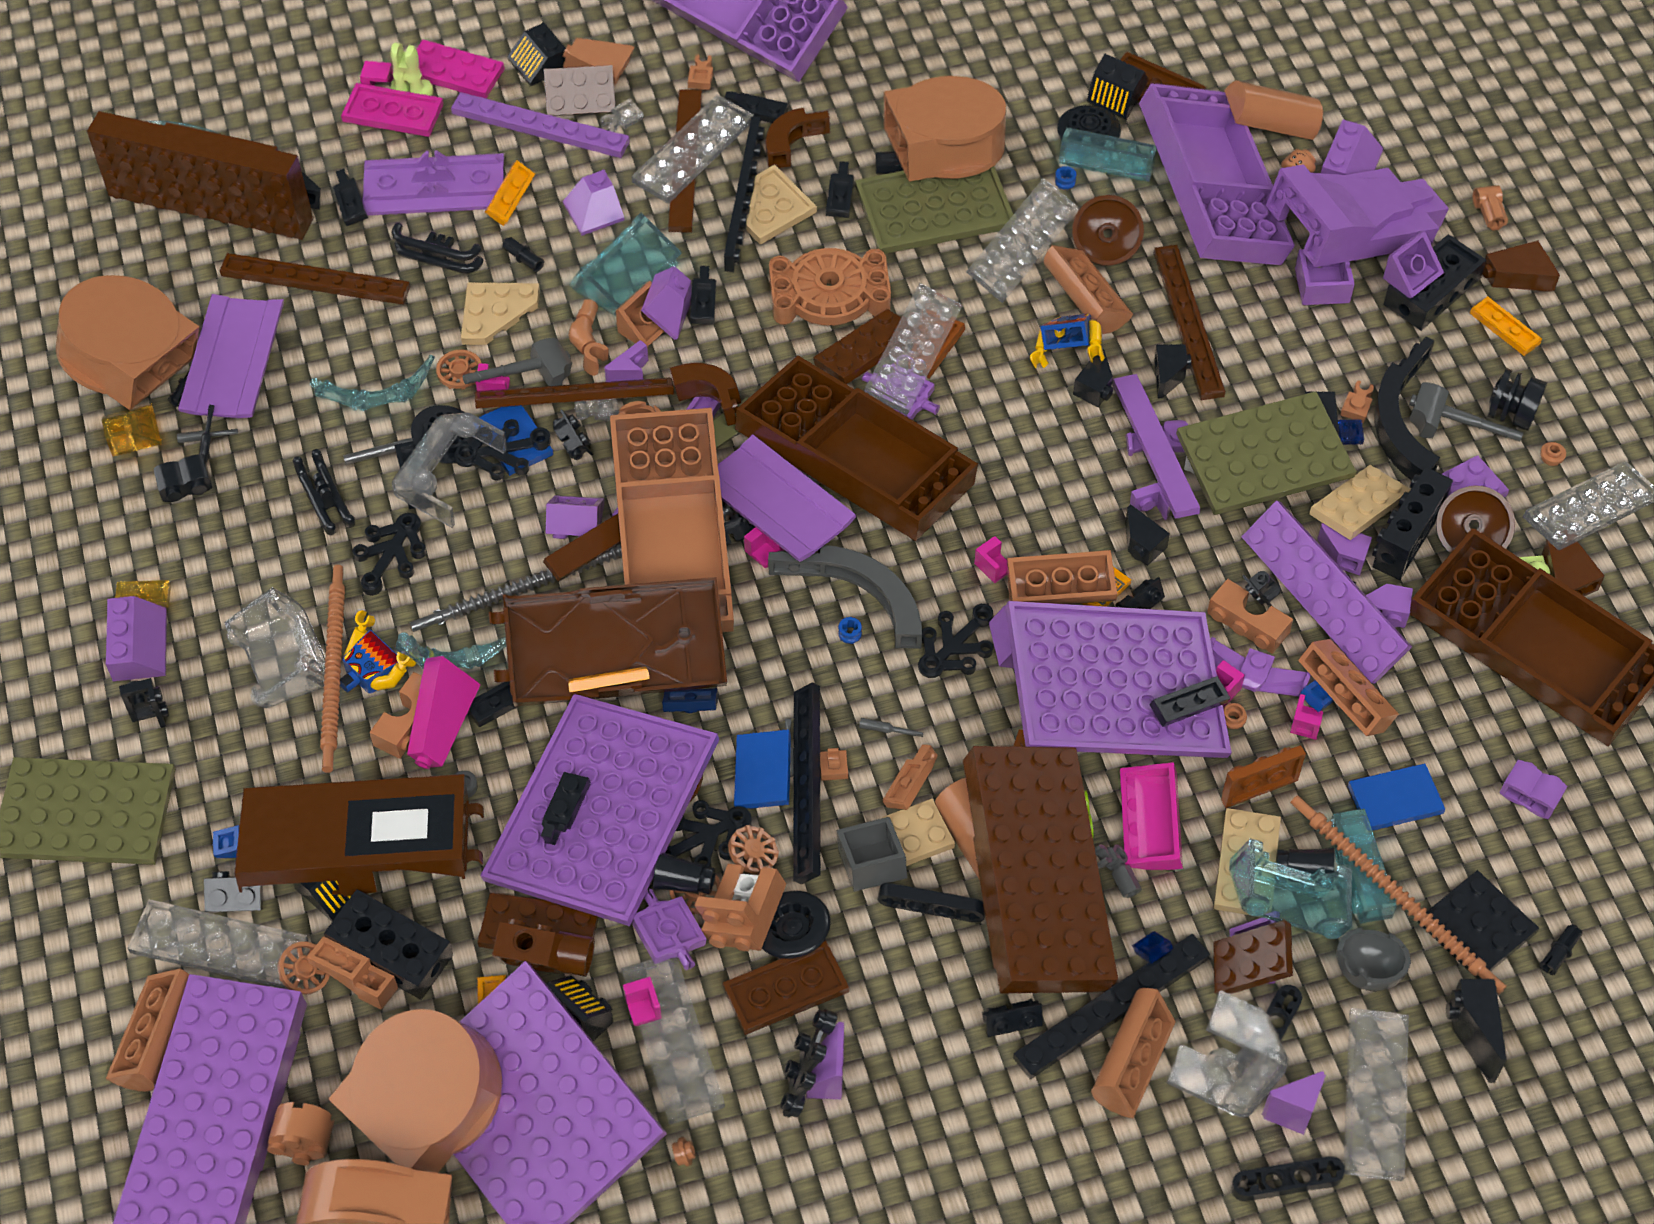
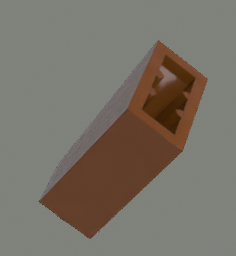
M1538 240L1486 254V264L1482 273L1483 277L1489 281L1492 287L1548 292L1555 291L1560 277L1559 272Z
M1567 530L1561 534L1555 533L1549 536L1545 541L1546 544L1542 555L1545 564L1550 569V575L1584 597L1598 591L1605 575L1571 532Z

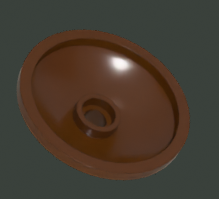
M1102 195L1087 201L1079 209L1074 218L1072 235L1077 250H1082L1092 263L1101 266H1114L1129 260L1138 251L1143 240L1144 224L1138 209L1131 202L1115 195ZM1109 230L1112 232V236L1107 238L1103 233Z
M1476 485L1463 487L1450 494L1439 508L1436 518V531L1441 544L1450 554L1471 531L1469 527L1470 521H1476L1478 523L1477 531L1505 549L1513 538L1515 531L1513 510L1508 501L1499 492L1491 488Z

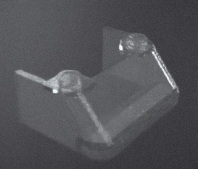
M471 413L446 414L436 418L392 480L393 493L397 498L451 528L455 525L453 507L432 496L437 489V480L431 472L457 436L464 438L472 436L503 454L507 450L505 432Z
M1220 990L1206 1030L1243 1048L1237 1055L1227 1049L1220 1048L1212 1050L1208 1056H1205L1180 1044L1167 1083L1238 1117H1248L1285 1074L1289 1059L1269 1015L1262 1008L1253 1006Z

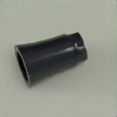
M1334 847L1289 849L1288 851L1277 850L1276 877H1287V879L1318 882L1333 886Z
M662 853L659 855L656 863L653 888L654 890L711 894L716 876L715 868Z

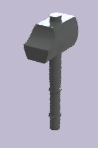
M546 338L532 344L531 359L513 362L504 366L500 365V367L482 371L476 370L473 373L464 374L463 381L465 384L538 369L548 386L562 385L563 380L570 375L572 362L569 352L564 351L558 339Z
M1422 382L1418 394H1413L1409 405L1413 406L1409 419L1418 428L1420 437L1433 438L1442 416L1469 426L1484 429L1505 438L1519 442L1522 439L1523 432L1445 405L1449 391L1437 384Z

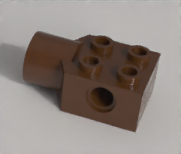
M509 919L508 923L499 922L492 956L501 964L519 967L526 961L537 971L552 974L568 973L587 977L594 955V937L563 931L558 933L553 931V927L537 924L536 928H531L525 925L526 922L516 919ZM533 941L532 946L525 950L526 944Z

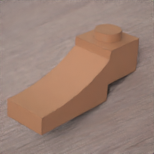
M324 936L307 956L310 965L338 980L358 995L360 1000L381 1010L398 989L393 975L371 965L369 958Z

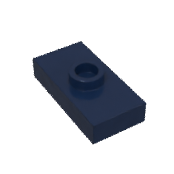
M688 689L664 692L662 701L663 712L684 711L686 713H695L697 711L716 710L718 689Z

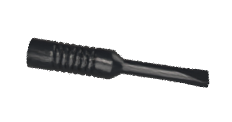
M209 405L205 432L201 436L199 454L204 456L206 464L211 443L210 428L215 405Z

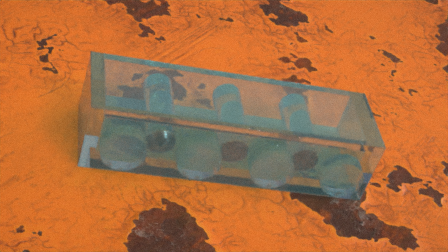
M1066 128L1061 141L1059 163L1070 167H1079L1150 182L1157 148L1156 145Z
M1365 809L1333 814L1331 818L1332 827H1338V833L1343 832L1344 838H1350L1349 843H1355L1356 849L1361 848V854L1366 853L1368 860L1373 859V865L1378 864L1379 870H1385ZM1335 845V860L1337 865L1342 867L1343 885L1346 890L1349 889L1351 910L1353 914H1357L1360 924L1393 918L1397 907L1395 899L1391 900L1389 893L1384 894L1385 889H1379L1377 882L1372 883L1373 878H1367V873L1361 872L1360 866L1355 867V862H1350L1348 860L1349 856H1343V851H1338L1337 845Z

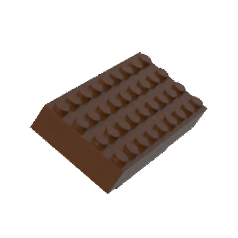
M98 111L87 130L108 196L301 240L304 239L314 220L298 155L278 151L277 146L166 122L165 125H160Z
M796 356L736 410L735 430L748 438L753 434L796 468L914 541H917L975 484L978 463L958 452V447L860 388L853 389L800 356Z
M1474 528L1471 529L1411 600L1409 613L1411 616L1608 747L1654 691V644H1652L1653 641L1543 569H1536Z
M973 746L963 759L975 834L973 841L993 967L997 972L1000 994L1106 992L1118 981V974L1077 749L1070 747Z

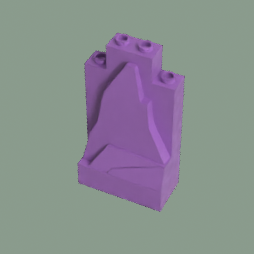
M1305 165L1280 168L1266 203V207L1278 221L1286 220L1291 209L1310 232L1303 253L1315 268L1391 254L1420 231H1425L1432 245L1439 227H1441L1449 210L1424 179L1400 182L1389 168L1348 175L1310 173Z

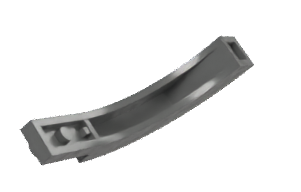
M828 545L821 547L820 553H814L801 562L786 551L769 552V575L831 577L850 582L866 590L877 599L890 617L895 634V648L921 649L922 628L915 600L904 583L880 562L857 551Z

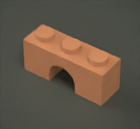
M1227 579L1211 597L1207 614L1211 615L1215 621L1222 622L1233 629L1236 634L1248 638L1260 649L1267 650L1273 654L1290 634L1293 619L1273 606H1270L1265 613L1260 615L1247 612L1245 607L1249 592Z
M415 672L411 674L399 691L402 705L409 708L410 711L398 717L384 712L369 732L374 747L401 759L406 751L408 752L422 676Z

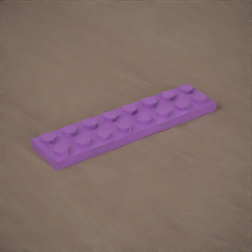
M1276 500L1242 535L1245 542L1371 683L1375 684L1412 648L1280 501Z

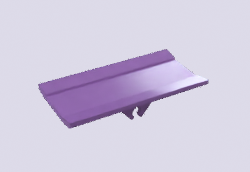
M436 150L434 154L436 157H428L429 151H425L420 158L366 160L364 165L363 202L367 215L486 209L504 180V153L445 156Z
M216 294L211 295L178 409L180 412L207 416L209 405H215L213 416L229 418L253 417L282 312L283 299L262 301L229 298Z
M753 434L739 449L718 464L722 500L799 562L813 555L846 529L856 518L855 513Z

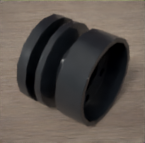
M1506 368L1504 374L1497 380L1489 401L1488 417L1494 419L1498 409L1503 410L1500 417L1501 422H1504L1509 413L1514 414L1513 426L1529 431L1547 382L1531 377L1526 386L1521 385L1522 373L1518 372L1515 381L1512 382L1509 380L1513 370Z

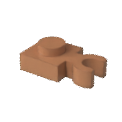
M697 54L695 56V66H690L688 88L710 90L713 78L712 57L708 55L706 61H700V56Z
M1358 380L1354 391L1348 393L1340 416L1364 423L1373 399L1370 397L1372 396L1374 385L1371 384L1368 390H1362L1360 388L1361 381Z

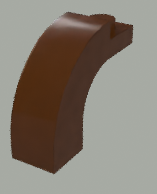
M804 107L786 112L772 123L766 135V160L768 168L776 165L778 168L791 167L790 146L796 140L808 136L830 134L829 112L805 114Z
M687 363L670 368L679 402L702 396L713 398L720 403L727 426L736 423L735 413L738 408L737 404H740L741 400L736 382L729 373L717 366L706 363Z

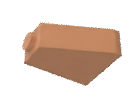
M576 38L572 45H567L563 53V57L566 58L563 67L613 65L615 87L630 62L634 47L625 44Z

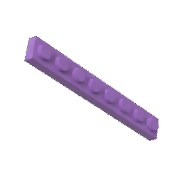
M462 92L459 93L451 107L453 115L622 158L630 143L628 135Z

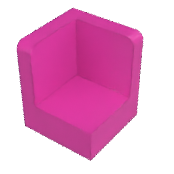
M365 60L360 75L361 84L375 86L376 82H392L394 79L392 63Z
M479 363L477 371L489 369L488 364ZM503 376L476 382L477 391L509 389L510 378Z
M756 527L744 536L745 552L764 568H768L769 552L784 551L783 548Z
M996 536L975 549L974 562L994 583L1007 575V560L1001 555L1002 542Z
M1223 660L1217 666L1216 672L1232 699L1242 689L1245 675ZM1231 699L1226 704H1223V708L1231 701Z
M1300 694L1290 733L1316 740L1323 711L1317 712L1314 708L1304 706L1305 695Z
M651 977L623 985L624 997L634 1026L662 1019L660 1004Z

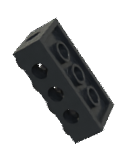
M1449 234L1433 247L1444 271L1441 276L1412 298H1408L1391 284L1386 292L1383 305L1421 331L1481 279L1486 264L1484 257Z
M1427 467L1424 468L1421 475L1416 474L1409 487L1411 488L1410 492L1405 491L1398 505L1401 507L1398 511L1395 509L1392 511L1387 522L1389 526L1387 529L1383 527L1376 539L1378 543L1372 553V556L1375 557L1373 568L1395 579H1402L1434 527L1439 508L1449 495L1453 479Z
M357 889L324 932L326 938L369 958L371 965L393 975L398 988L419 1000L424 998L453 957L449 940Z

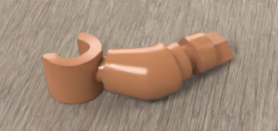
M585 299L575 322L570 326L569 338L570 342L584 355V370L594 376L598 374L599 370L598 359L602 361L608 360L609 348L601 343H596L592 335V324L599 307L595 301Z

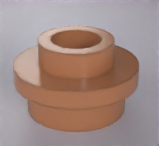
M1548 442L1542 446L1540 455L1545 464L1557 466L1565 460L1566 450L1559 443Z
M1231 703L1223 708L1227 728L1239 729L1245 725L1247 713L1241 705Z
M680 1137L677 1142L672 1143L676 1163L679 1166L684 1164L685 1166H691L692 1159L696 1158L693 1143L687 1141L685 1137Z

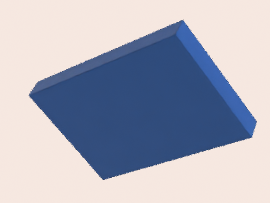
M522 405L500 407L474 419L478 429L485 424L492 425L495 431L494 439L504 428V423L507 420H516L519 423L520 431L517 435L510 436L506 442L530 438L531 432L537 428ZM493 440L486 442L488 445H490ZM550 445L542 451L532 447L509 452V454L517 458L526 459L529 466L554 455ZM500 461L509 476L515 474L514 467Z
M789 730L737 735L735 807L740 806L751 809L789 805L791 733Z
M1426 764L1360 778L1348 783L1349 791L1367 832L1441 815L1445 812V807Z

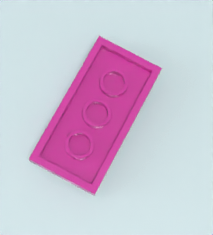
M422 40L416 49L419 57V69L422 73L421 79L429 80L431 84L485 99L505 69L504 62L427 40Z
M356 83L341 117L342 121L347 123L430 137L444 103L443 98Z

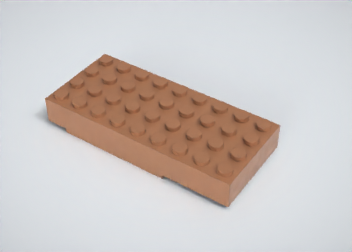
M712 408L610 415L624 585L716 577L722 632H732L734 617Z

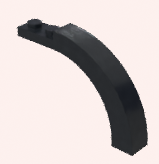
M1427 336L1420 344L1416 343L1413 346L1408 359L1403 358L1399 365L1392 362L1382 378L1374 409V424L1381 447L1393 465L1411 481L1416 474L1421 475L1425 467L1436 471L1440 460L1439 456L1426 449L1413 437L1403 421L1399 408L1400 393L1431 355L1434 340Z

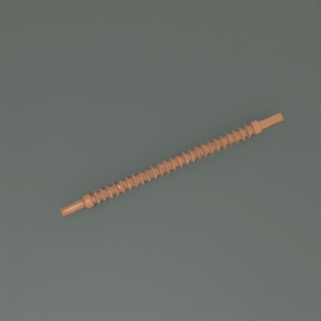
M335 565L333 567L332 584L329 586L327 651L325 653L324 698L322 705L323 721L321 723L322 733L320 748L323 750L322 771L326 773L333 771L334 751L337 749L338 738L337 721L339 719L338 703L340 701L342 628L344 622L343 606L345 600L342 565Z
M1298 795L1291 800L1290 803L1310 821L1309 825L1315 830L1319 829L1320 835L1325 834V839L1331 840L1332 846L1337 845V850H1342L1343 856L1348 855V860L1350 862L1354 861L1355 867L1360 866V871L1366 872L1367 878H1373L1372 883L1377 882L1379 889H1385L1384 894L1389 893L1391 900L1396 899V905L1401 904L1403 911L1408 910V916L1413 915L1415 922L1420 921V927L1425 926L1427 933H1433L1432 938L1437 937L1439 944L1444 943V949L1449 948L1451 955L1456 954V960H1462V965H1467L1469 967L1468 971L1472 975H1478L1482 979H1495L1498 994H1501L1507 986L1486 968V962L1481 958L1476 959L1475 952L1469 953L1470 948H1464L1463 941L1457 942L1456 935L1452 937L1450 930H1444V924L1439 925L1438 919H1432V913L1427 914L1426 908H1420V902L1415 903L1414 897H1408V891L1403 892L1402 886L1397 887V881H1391L1390 875L1385 876V870H1379L1378 864L1373 865V859L1368 860L1366 853L1361 854V848L1356 849L1355 843H1349V837L1344 838L1343 832L1338 833V827H1332V822H1327V817L1323 813H1317Z

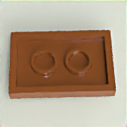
M1302 746L1284 748L1273 756L1260 757L1249 765H1239L1227 772L1221 801L1225 808L1297 782L1306 755Z

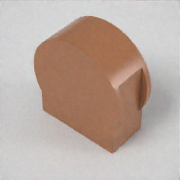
M962 76L934 77L920 81L911 87L884 91V129L908 181L933 177L950 179L970 177L985 172L996 165L1005 151L1006 103L1003 96L994 87L985 82Z
M99 276L77 284L63 298L59 308L56 354L61 367L74 381L90 390L109 395L131 410L193 360L197 346L199 326L176 311L169 298L151 284L127 276Z
M426 1009L410 1010L387 1019L371 1032L360 1047L351 1072L330 1096L329 1100L395 1164L417 1171L438 1173L453 1154L473 1144L490 1125L501 1098V1068L492 1046L476 1030L438 1011Z
M345 1159L320 1163L310 1168L305 1174L296 1224H449L452 1175L417 1171L405 1166L373 1160Z

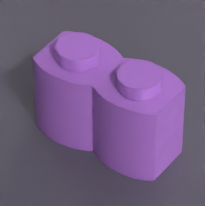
M1517 760L1499 793L1509 801L1524 806L1533 814L1549 819L1562 798L1567 785L1555 775L1542 773L1533 763Z

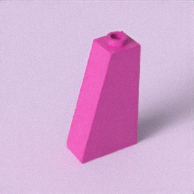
M444 656L427 658L424 663L407 755L415 760L416 765L424 769L443 766L481 685Z

